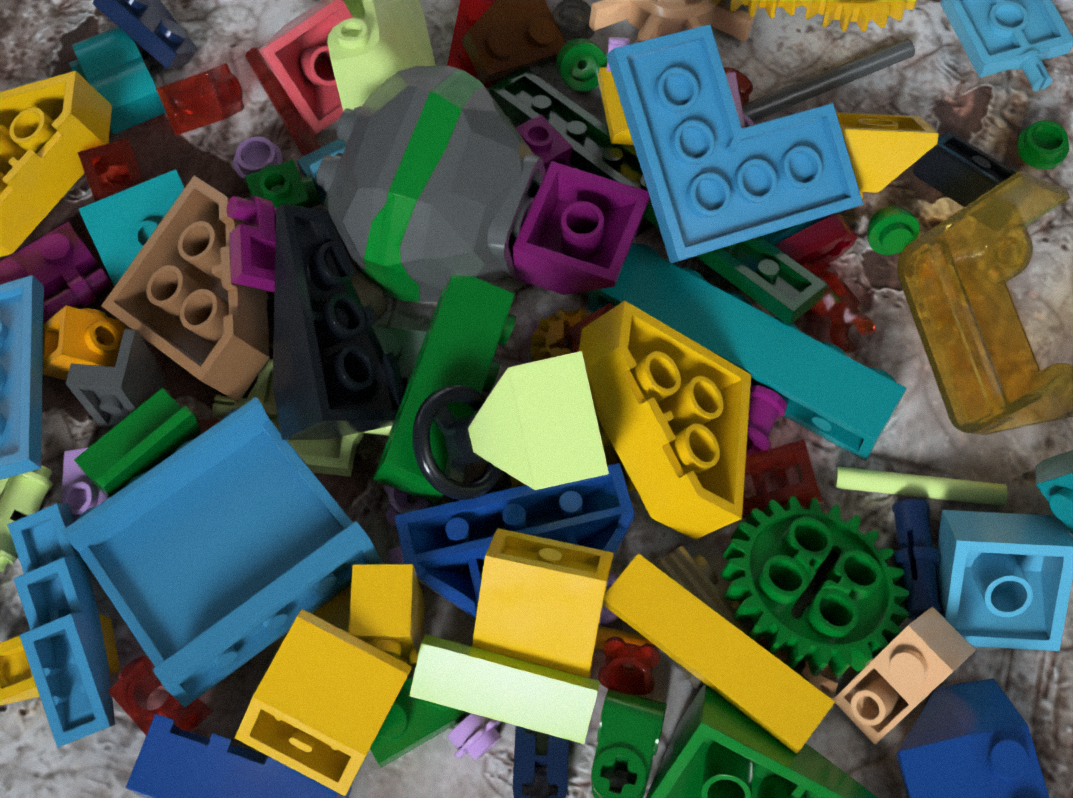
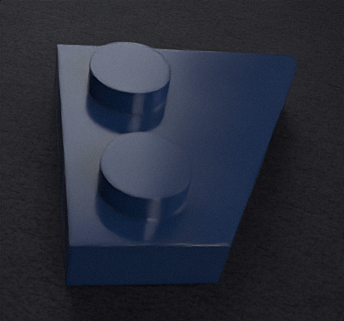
M94 0L92 3L166 69L188 64L198 50L160 0Z

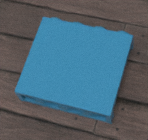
M257 397L242 407L228 412L219 423L197 438L180 445L174 454L149 471L132 478L126 487L100 505L84 511L75 522L61 531L65 539L79 552L155 666L152 670L163 687L184 708L288 632L301 609L312 614L350 586L352 583L353 565L379 564L382 562L370 537L358 522L355 521L353 523L288 441L282 440L280 431L269 419Z

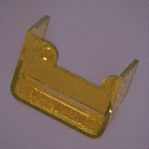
M1021 171L908 244L902 251L897 264L898 278L949 419L954 427L965 433L988 435L1073 417V365L1056 363L1040 371L1006 285V282L1021 274L1031 261L1033 244L1026 226L1070 199V195L1065 188Z

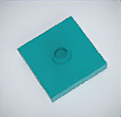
M176 169L78 209L114 287L184 190V185Z

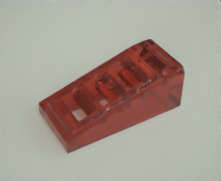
M804 439L746 456L745 476L751 475L756 495L746 498L744 490L742 518H747L755 508L763 512L769 501L773 499L782 508L790 496H795L801 507L807 506L812 498H817L818 502L824 501L813 461ZM796 467L800 483L790 485L785 469ZM774 472L778 489L768 492L763 473Z

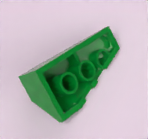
M706 684L702 686L677 724L646 798H878L805 743L796 755Z

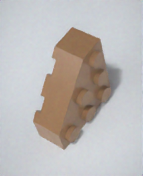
M194 175L101 306L131 329L138 330L144 339L197 379L239 402L270 358L266 290L231 283L230 232L239 224H244V221L228 217L226 209L230 198Z

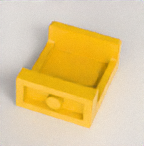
M497 528L484 559L472 647L590 678L604 596L614 553Z

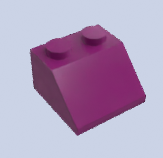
M551 161L512 248L515 279L562 295L615 287L650 202L648 191Z

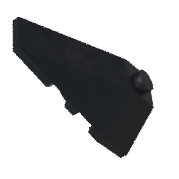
M285 204L276 209L273 392L282 440L332 439L390 427L393 425L405 392L400 367L392 351L387 354L384 353L372 327V324L378 321L371 304L363 307L351 278L354 275L355 269L328 210Z

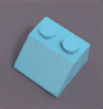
M942 510L937 543L941 563L935 567L942 616L974 647L1060 651L1073 580V538L1063 522L1054 515Z

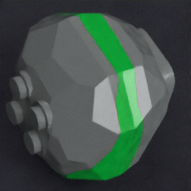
M414 66L395 73L371 93L362 106L355 107L354 110L346 108L343 111L337 127V137L345 141V150L343 154L337 153L333 157L326 155L323 158L317 172V185L324 188L326 193L324 210H328L353 267L367 280L381 288L384 295L410 302H438L452 275L474 276L488 283L503 278L505 275L511 278L515 275L512 248L546 173L543 158L532 152L481 81L466 71L450 66Z

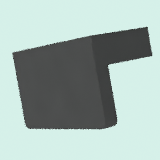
M125 329L115 367L71 363L66 385L100 428L112 429L163 388L165 373L138 330Z

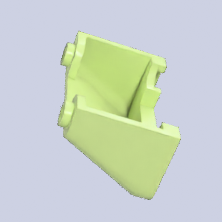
M343 0L353 18L344 20L333 27L328 34L327 42L343 111L346 108L354 110L355 107L362 106L371 93L398 71L414 66H436L421 0Z

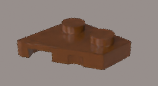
M496 0L462 39L463 46L482 84L509 76L523 67L531 69L556 61L560 50L566 44L545 0Z

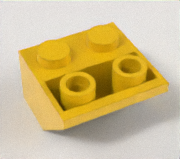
M301 609L255 691L235 739L346 796L412 666Z

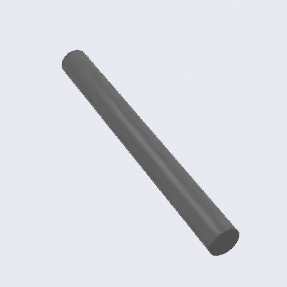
M906 38L741 105L742 112L752 121H756L911 58L915 55L914 45L910 39Z

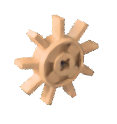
M602 0L592 4L589 26L593 31L627 20L632 26L640 30L637 34V43L710 24L711 27L745 42L749 37L754 17H749V13L739 8L731 12L730 4L724 2L731 0H723L716 4L712 2L713 0Z

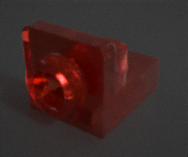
M226 63L156 88L175 135L225 120L244 109L241 85L236 76L230 72Z

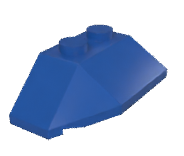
M620 463L608 465L609 474L538 490L523 485L485 494L475 499L459 500L395 515L404 564H413L418 581L476 619L484 559L497 528L609 551L615 555L635 519L634 509Z
M994 678L935 688L896 753L907 798H1049L1028 724Z

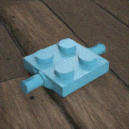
M942 0L940 4L979 78L1010 69H1021L1031 84L1033 91H1038L1039 88L1043 90L1052 83L1053 79L1042 61L1068 54L1073 46V37L1052 0Z

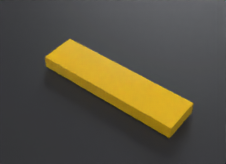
M639 553L605 593L603 605L796 755L835 703L834 700Z

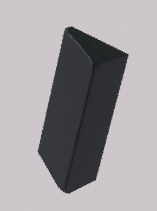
M946 131L938 137L937 145L919 159L913 170L916 177L994 226L998 225L1007 216L1032 184L1025 177L951 131Z

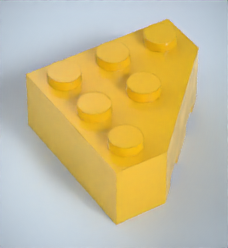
M77 71L0 92V257L11 255L108 147L112 105Z
M625 300L582 328L579 351H582L596 415L650 517L693 540L741 520L751 374Z

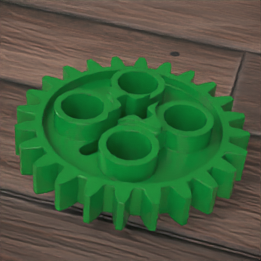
M790 496L783 508L773 499L769 501L763 512L757 508L753 509L746 521H741L731 536V542L722 555L728 562L720 572V577L731 581V584L723 594L724 599L741 602V605L732 616L734 621L750 619L754 626L749 631L748 636L753 640L765 636L769 640L767 651L773 655L780 649L788 652L787 662L791 669H794L803 658L808 660L809 669L813 676H818L827 664L836 677H841L850 666L857 672H860L902 632L898 626L908 617L909 612L900 605L909 596V591L895 584L904 575V571L900 568L887 566L886 562L894 551L890 548L877 550L873 543L877 539L879 532L874 530L862 534L858 530L861 519L858 515L845 522L840 519L841 511L840 506L834 504L828 513H824L821 511L817 498H812L805 509H802L796 497ZM830 551H834L838 556L837 560L815 590L814 597L803 609L799 618H794L791 615L792 608L814 578L817 569L824 562Z

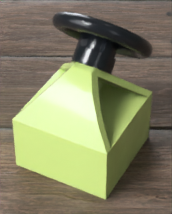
M582 351L508 367L488 398L479 391L464 385L441 387L423 401L414 420L412 442L417 464L431 486L441 494L453 499L470 500L486 494L498 482L503 471L534 490L609 474ZM461 402L469 405L478 413L456 419L446 404ZM432 422L436 424L445 436L444 442L448 452V459L444 473L437 465L431 449L430 430ZM488 461L486 469L476 480L463 483L467 464Z

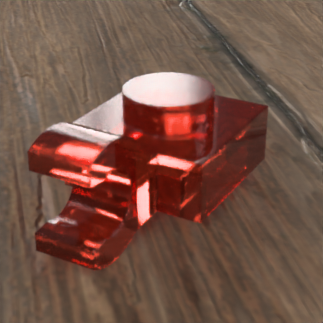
M806 262L803 267L827 283L823 299L811 307L810 310L821 317H830L831 343L840 347L845 353H853L857 348L849 339L850 327L855 325L862 335H873L876 332L874 322L857 308L861 304L831 264Z

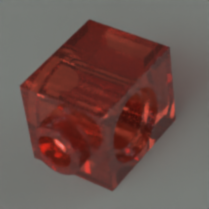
M140 656L128 663L119 673L118 682L108 690V693L145 735L148 733L155 714L173 719V723L180 729L192 732L213 713L212 709L201 697L184 708L170 693L162 706L154 710H147V699L150 693L157 687L163 686L152 669L155 666L148 656Z

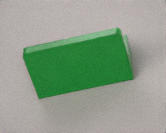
M161 388L76 457L74 461L107 498H110L126 487L132 478L149 471L174 454L180 445L195 439L201 434V430L196 416L188 406L181 408Z

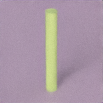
M840 466L836 467L834 487L838 489L1005 506L1008 494L1006 484Z

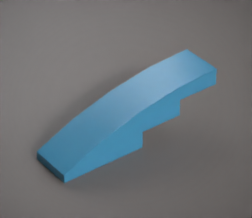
M56 503L7 524L24 572L23 575L13 579L30 627V631L19 636L57 748L115 725L108 660L88 567L79 552L61 533L63 529L74 522L68 503Z

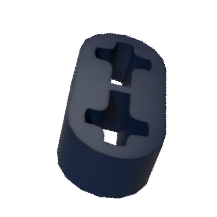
M516 726L512 787L514 798H532V796L523 795L524 787L534 786L536 766L547 767L546 778L548 786L558 788L557 796H549L547 798H567L569 740L550 735L547 755H536L537 744L535 735L526 733L527 728Z

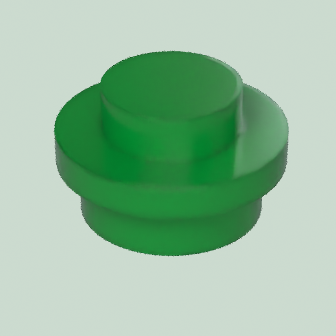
M1042 120L1026 127L1019 135L1016 143L1017 153L1027 165L1033 168L1053 169L1063 163L1069 152L1068 135L1061 125L1053 121Z
M887 206L878 210L871 217L868 224L867 240L871 248L879 254H898L907 250L915 243L920 233V225L915 215L900 206Z

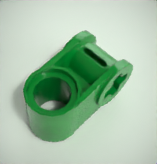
M608 689L597 734L598 744L591 770L594 798H644L652 759L657 754L667 706L666 702ZM616 770L627 772V782L629 784H624L621 793L610 791V781L608 779L614 778Z

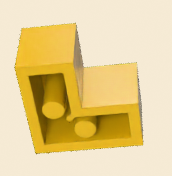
M413 564L353 565L351 585L312 614L408 665H416L420 644L424 638L425 596L417 579Z

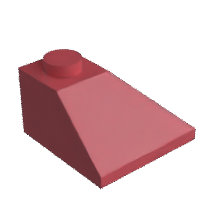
M343 0L319 1L285 24L259 49L314 135H317L338 120L343 113L327 43L328 34L333 27L344 20L353 18Z

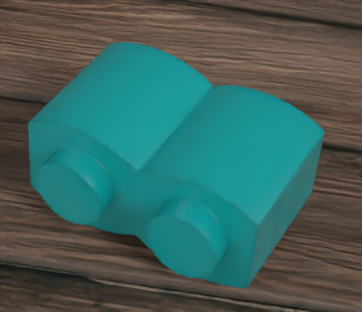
M115 27L72 44L77 60L69 62L72 71H77L112 105L110 129L113 134L167 113L135 41L121 28Z

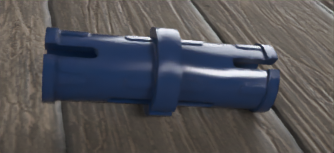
M922 499L902 500L892 505L898 551L893 554L894 566L904 571V575L901 578L902 587L909 591V596L904 600L905 610L909 612L907 617L909 619H917L932 606L941 615L943 614L942 607H940L935 568L941 563L940 553L938 549L933 548L929 503Z

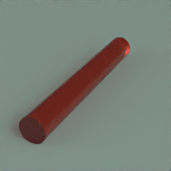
M260 47L251 48L246 53L245 58L302 156L304 157L319 149L320 146L306 122L260 53Z

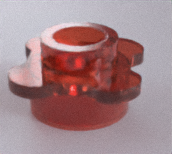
M620 637L607 639L602 649L606 656L605 666L601 667L598 671V680L601 685L611 690L636 696L651 693L655 687V680L652 677L653 667L659 664L661 657L657 647L649 643L642 646L625 643ZM631 663L634 665V668H627L624 664Z

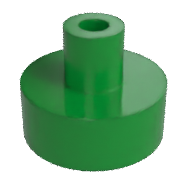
M578 38L569 41L562 47L557 56L556 67L559 76L568 87L576 91H589L599 85L597 74L599 68L607 67V58L596 43L589 39Z

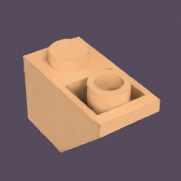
M932 606L893 639L833 700L871 742L876 745L969 658L976 649Z

